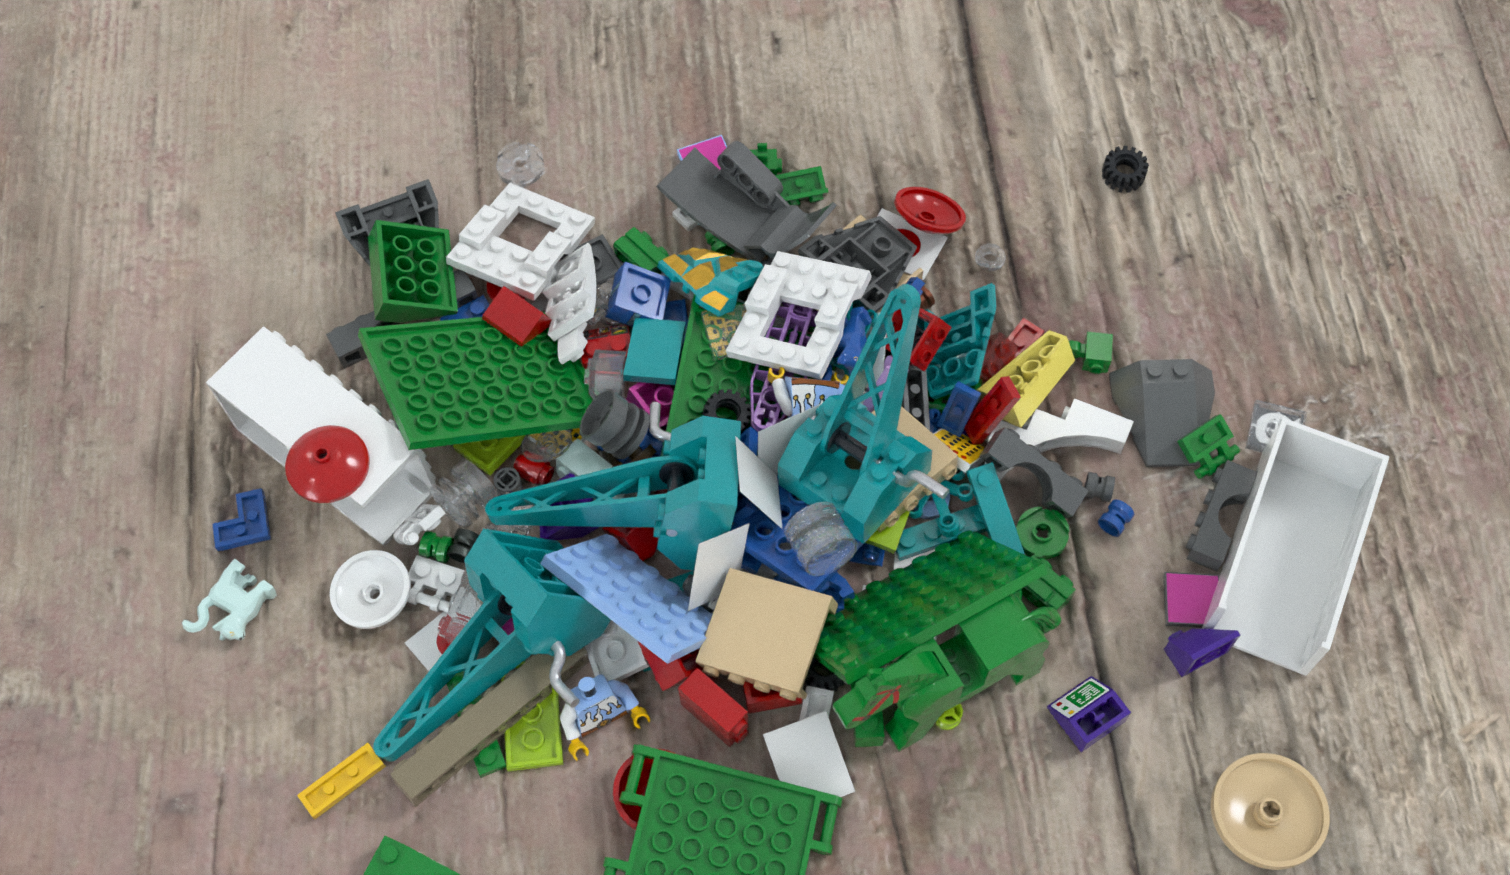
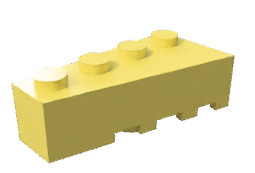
M1050 330L1047 331L977 389L981 393V401L1001 377L1009 376L1021 398L1002 420L1021 428L1074 363L1075 358L1067 336Z

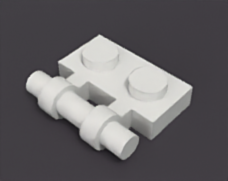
M423 504L404 520L405 523L394 532V540L399 544L414 545L419 539L418 534L421 531H426L427 529L431 531L441 523L440 518L446 513L439 505Z
M416 555L409 571L411 584H414V587L410 589L407 602L414 605L420 603L429 606L430 610L436 612L441 610L450 613L453 603L445 599L447 595L458 598L467 577V572ZM426 588L436 591V594L430 596L423 592Z

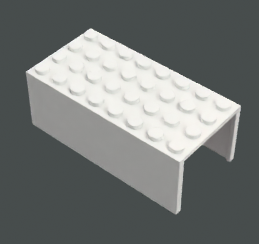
M263 326L206 384L234 427L283 467H285L288 452L295 441L314 428L335 425L355 432L364 441L369 452L370 465L368 474L362 485L353 494L330 504L385 547L394 538V532L405 523L404 520L420 506L426 504L439 490L435 482L436 477L430 471L432 467L425 460L426 454L421 449L408 450L395 421L392 419L386 421L381 417L382 413L374 405L370 404L367 406L362 402L363 399L357 392L352 389L347 391L342 387L343 383L333 374L330 376L326 375L319 363L315 360L309 362L304 358V353L297 346L293 345L290 347L286 344V340L277 331L270 332ZM327 453L321 454L319 458H325Z
M1282 418L1262 452L1256 469L1258 473L1245 501L1202 629L1238 630L1241 636L1232 647L1306 676L1330 650L1389 456Z

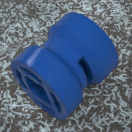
M1114 499L1108 506V512L1103 513L1097 522L1106 533L1119 537L1125 529V523H1129L1135 513L1128 504Z

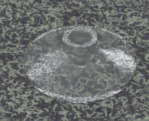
M561 430L526 435L521 443V451L525 458L533 462L554 460L569 449L572 443L571 431Z

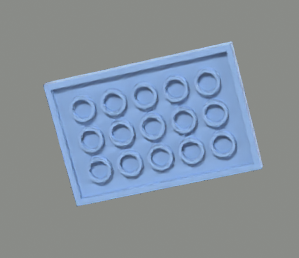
M604 534L546 554L541 562L543 567L667 664L699 649L706 640L705 634L713 613L708 612L702 606L688 611L690 597L685 595L677 584L665 579L656 568L648 566L639 559L635 552L627 550L611 535Z

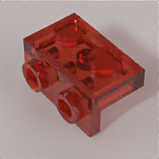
M1001 332L989 336L980 378L985 383L1009 364L1018 350V347Z

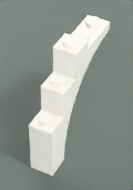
M1074 399L1071 408L1065 407L1061 418L1036 409L1033 417H1029L1023 428L1001 421L984 441L988 444L994 433L1005 427L1016 431L1022 441L1037 447L1041 452L1059 447L1086 446L1102 448L1121 454L1134 421ZM1014 467L1000 473L996 470L999 481Z

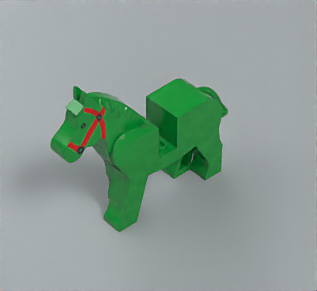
M1015 593L1010 594L958 623L954 637L938 645L933 637L900 656L890 666L887 665L884 668L868 670L867 676L857 681L854 688L837 700L832 707L845 729H852L865 722L872 715L896 703L898 709L884 729L898 752L923 739L944 711L971 698L1007 675L1011 676L1017 686L1040 673L1045 662L1043 653L1050 644L1044 634L1060 625L1061 616L1054 607H1042L1029 613L1019 596Z

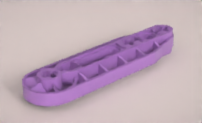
M782 302L783 307H779L769 326L766 338L772 336L779 341L785 342L788 330L792 328L794 330L790 333L788 343L795 344L798 337L797 331H802L798 345L806 347L811 338L807 334L810 326L816 327L814 319L818 311L813 308ZM777 315L786 319L783 328L773 327ZM756 364L750 381V427L759 432L787 419L788 416L783 414L780 418L783 411L775 398L773 386L767 379L768 371L758 370L760 365ZM772 368V373L779 375V369ZM785 371L783 379L785 380V377H793L794 373ZM755 378L764 382L761 393H753ZM766 401H774L776 404H769ZM764 417L768 418L766 425H762Z

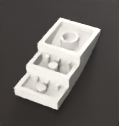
M586 243L557 262L547 286L543 289V294L549 299L545 314L552 320L548 335L553 341L561 338L594 316L596 274L592 248L589 243Z

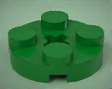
M1042 507L1030 508L1020 516L1016 526L1024 553L1028 556L1034 555L1038 559H1052L1058 556L1065 549L1069 539L1068 522L1061 513L1054 509L1050 511L1042 509ZM1040 528L1042 531L1048 530L1047 538L1038 537L1037 529Z

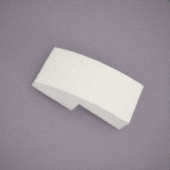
M587 322L558 339V358L561 364L569 360L574 362L584 354L583 349L588 341L585 339L583 331L587 326Z

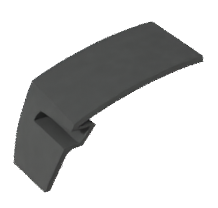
M739 141L731 142L718 156L717 162L721 168L720 170L694 147L656 186L670 201L708 232L743 256L758 262L766 254L773 259L777 251L787 253L813 234L837 206L832 202L818 211L805 213L798 206L789 205L780 196L783 192V185L780 180Z

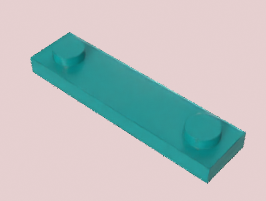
M993 462L966 471L989 538L1025 555Z

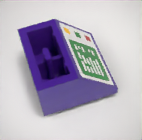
M1092 676L1047 706V709L1081 753L1125 723L1131 714V711L1113 689Z

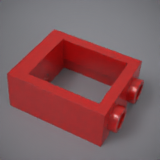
M920 308L918 318L929 323L913 349L909 364L925 372L952 327L938 316ZM901 309L895 311L892 317L895 333L902 328L903 317ZM888 343L886 344L885 352L892 355L890 345Z

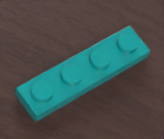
M978 505L951 513L958 517L960 523V531L954 537H944L941 535L938 528L939 518L904 529L895 551L899 561L934 550L940 544L950 543L958 539L957 536L962 532L969 530L979 534L986 532L987 530ZM952 521L945 522L944 524L949 525Z

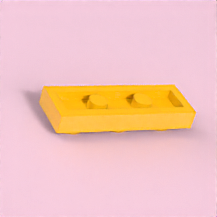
M366 743L297 796L310 815L317 819L386 766L379 756L375 754L370 744Z

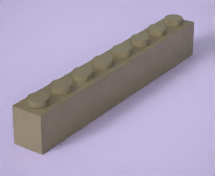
M584 648L570 656H566L560 675L563 683L589 662L588 652ZM539 653L537 655H530L526 659V663L520 668H514L507 673L504 681L497 687L492 686L486 690L479 702L475 705H468L461 712L457 720L453 723L445 724L439 730V735L431 741L423 742L411 758L400 761L394 767V772L390 774L394 783L415 808L478 756L482 749L491 745L506 730L522 719V716H525L534 709L537 703L540 704L552 693L549 672L554 656Z

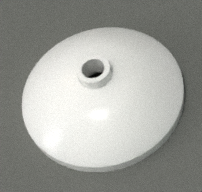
M370 550L356 554L344 562L333 577L330 586L332 608L337 616L350 626L361 629L380 627L393 620L405 607L411 589L409 573L404 564L396 556L388 552ZM379 592L380 595L373 599V595Z

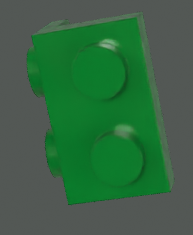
M821 166L775 175L783 185V192L780 196L789 205L798 206L800 201L809 199L810 203L824 200L823 196L829 193L828 188L825 186Z

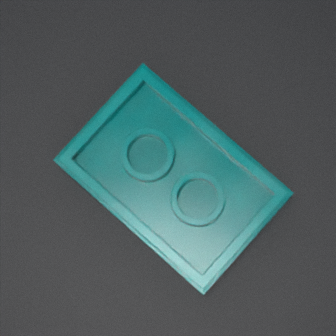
M635 318L623 372V381L675 385L686 322Z

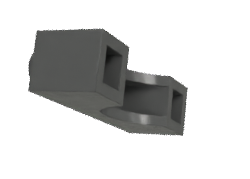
M1004 427L996 431L979 456L986 463L993 462L995 470L999 473L1014 466L1030 470L1038 478L1042 487L1043 496L1041 504L1050 511L1051 509L1058 511L1065 519L1074 515L1088 493V490L1082 486L1083 483L1079 479L1067 475L1062 471V467L1058 463L1047 460L1041 455V451L1037 447L1026 444L1020 439V435L1012 429Z
M1229 460L1226 461L1223 468L1217 467L1212 482L1216 483L1214 490H1208L1203 504L1207 505L1205 513L1199 512L1194 526L1199 528L1196 535L1191 533L1185 547L1190 550L1186 558L1187 560L1216 572L1218 571L1232 540L1220 525L1219 511L1229 505H1243L1258 472Z

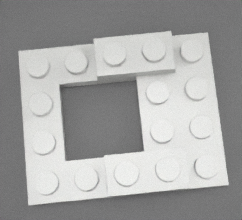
M509 183L490 206L484 205L461 231L459 242L447 255L446 263L497 286H505L514 293L535 301L547 286L556 263L564 254L569 255L576 249L594 226L595 217ZM518 213L557 228L554 233L549 231L533 252L499 238Z
M777 251L771 265L765 264L745 302L747 311L726 349L727 356L775 369L783 367L785 371L822 380L843 336L845 317L854 300L862 298L872 278L870 271ZM782 302L819 310L814 319L816 328L806 347L764 337Z

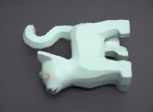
M234 559L223 571L218 582L211 588L209 595L198 605V621L193 623L189 620H183L182 626L188 632L201 631L209 621L208 608L215 605L230 613V615L212 627L215 631H220L219 639L221 641L226 638L241 641L245 638L246 625L257 616L262 603L266 599H274L277 596L276 591L272 585L263 580L254 589L246 592L244 589L247 586H254L257 579L254 575L250 574L242 576L240 573L245 569V566Z

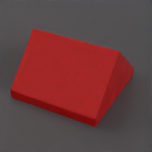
M505 286L502 287L482 316L484 321L520 346H523L549 328L552 321L543 312Z

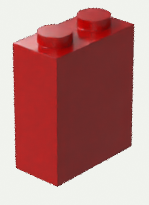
M697 668L678 687L681 705L728 747H731L735 742L739 744L749 732L747 730L749 728L748 711L700 669Z

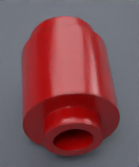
M529 452L518 455L513 465V468L519 473L521 478L537 486L548 484L554 474V467L550 466V462Z

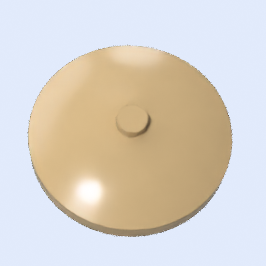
M1270 753L1244 756L1226 768L1213 788L1211 814L1215 828L1225 845L1235 855L1249 864L1270 870L1293 868L1311 858L1321 848L1326 839L1330 823V812L1326 796L1317 780L1309 771L1289 758Z

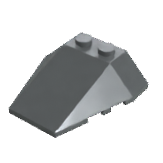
M429 179L407 186V192L361 209L359 204L335 212L345 238L369 266L368 236L376 220L439 228L438 201Z
M878 216L856 223L852 228L845 230L839 228L834 233L826 236L822 234L814 236L798 249L799 256L869 270L872 278L862 298L853 301V308L864 307L866 310L872 309L877 312L884 306L890 292L896 289L917 246L883 217Z
M1193 359L1140 360L1111 372L1109 380L1112 400L1115 405H1118L1124 418L1134 421L1130 429L1133 435L1132 440L1145 466H1199V460L1195 463H1189L1177 441L1210 419L1215 396L1212 370Z

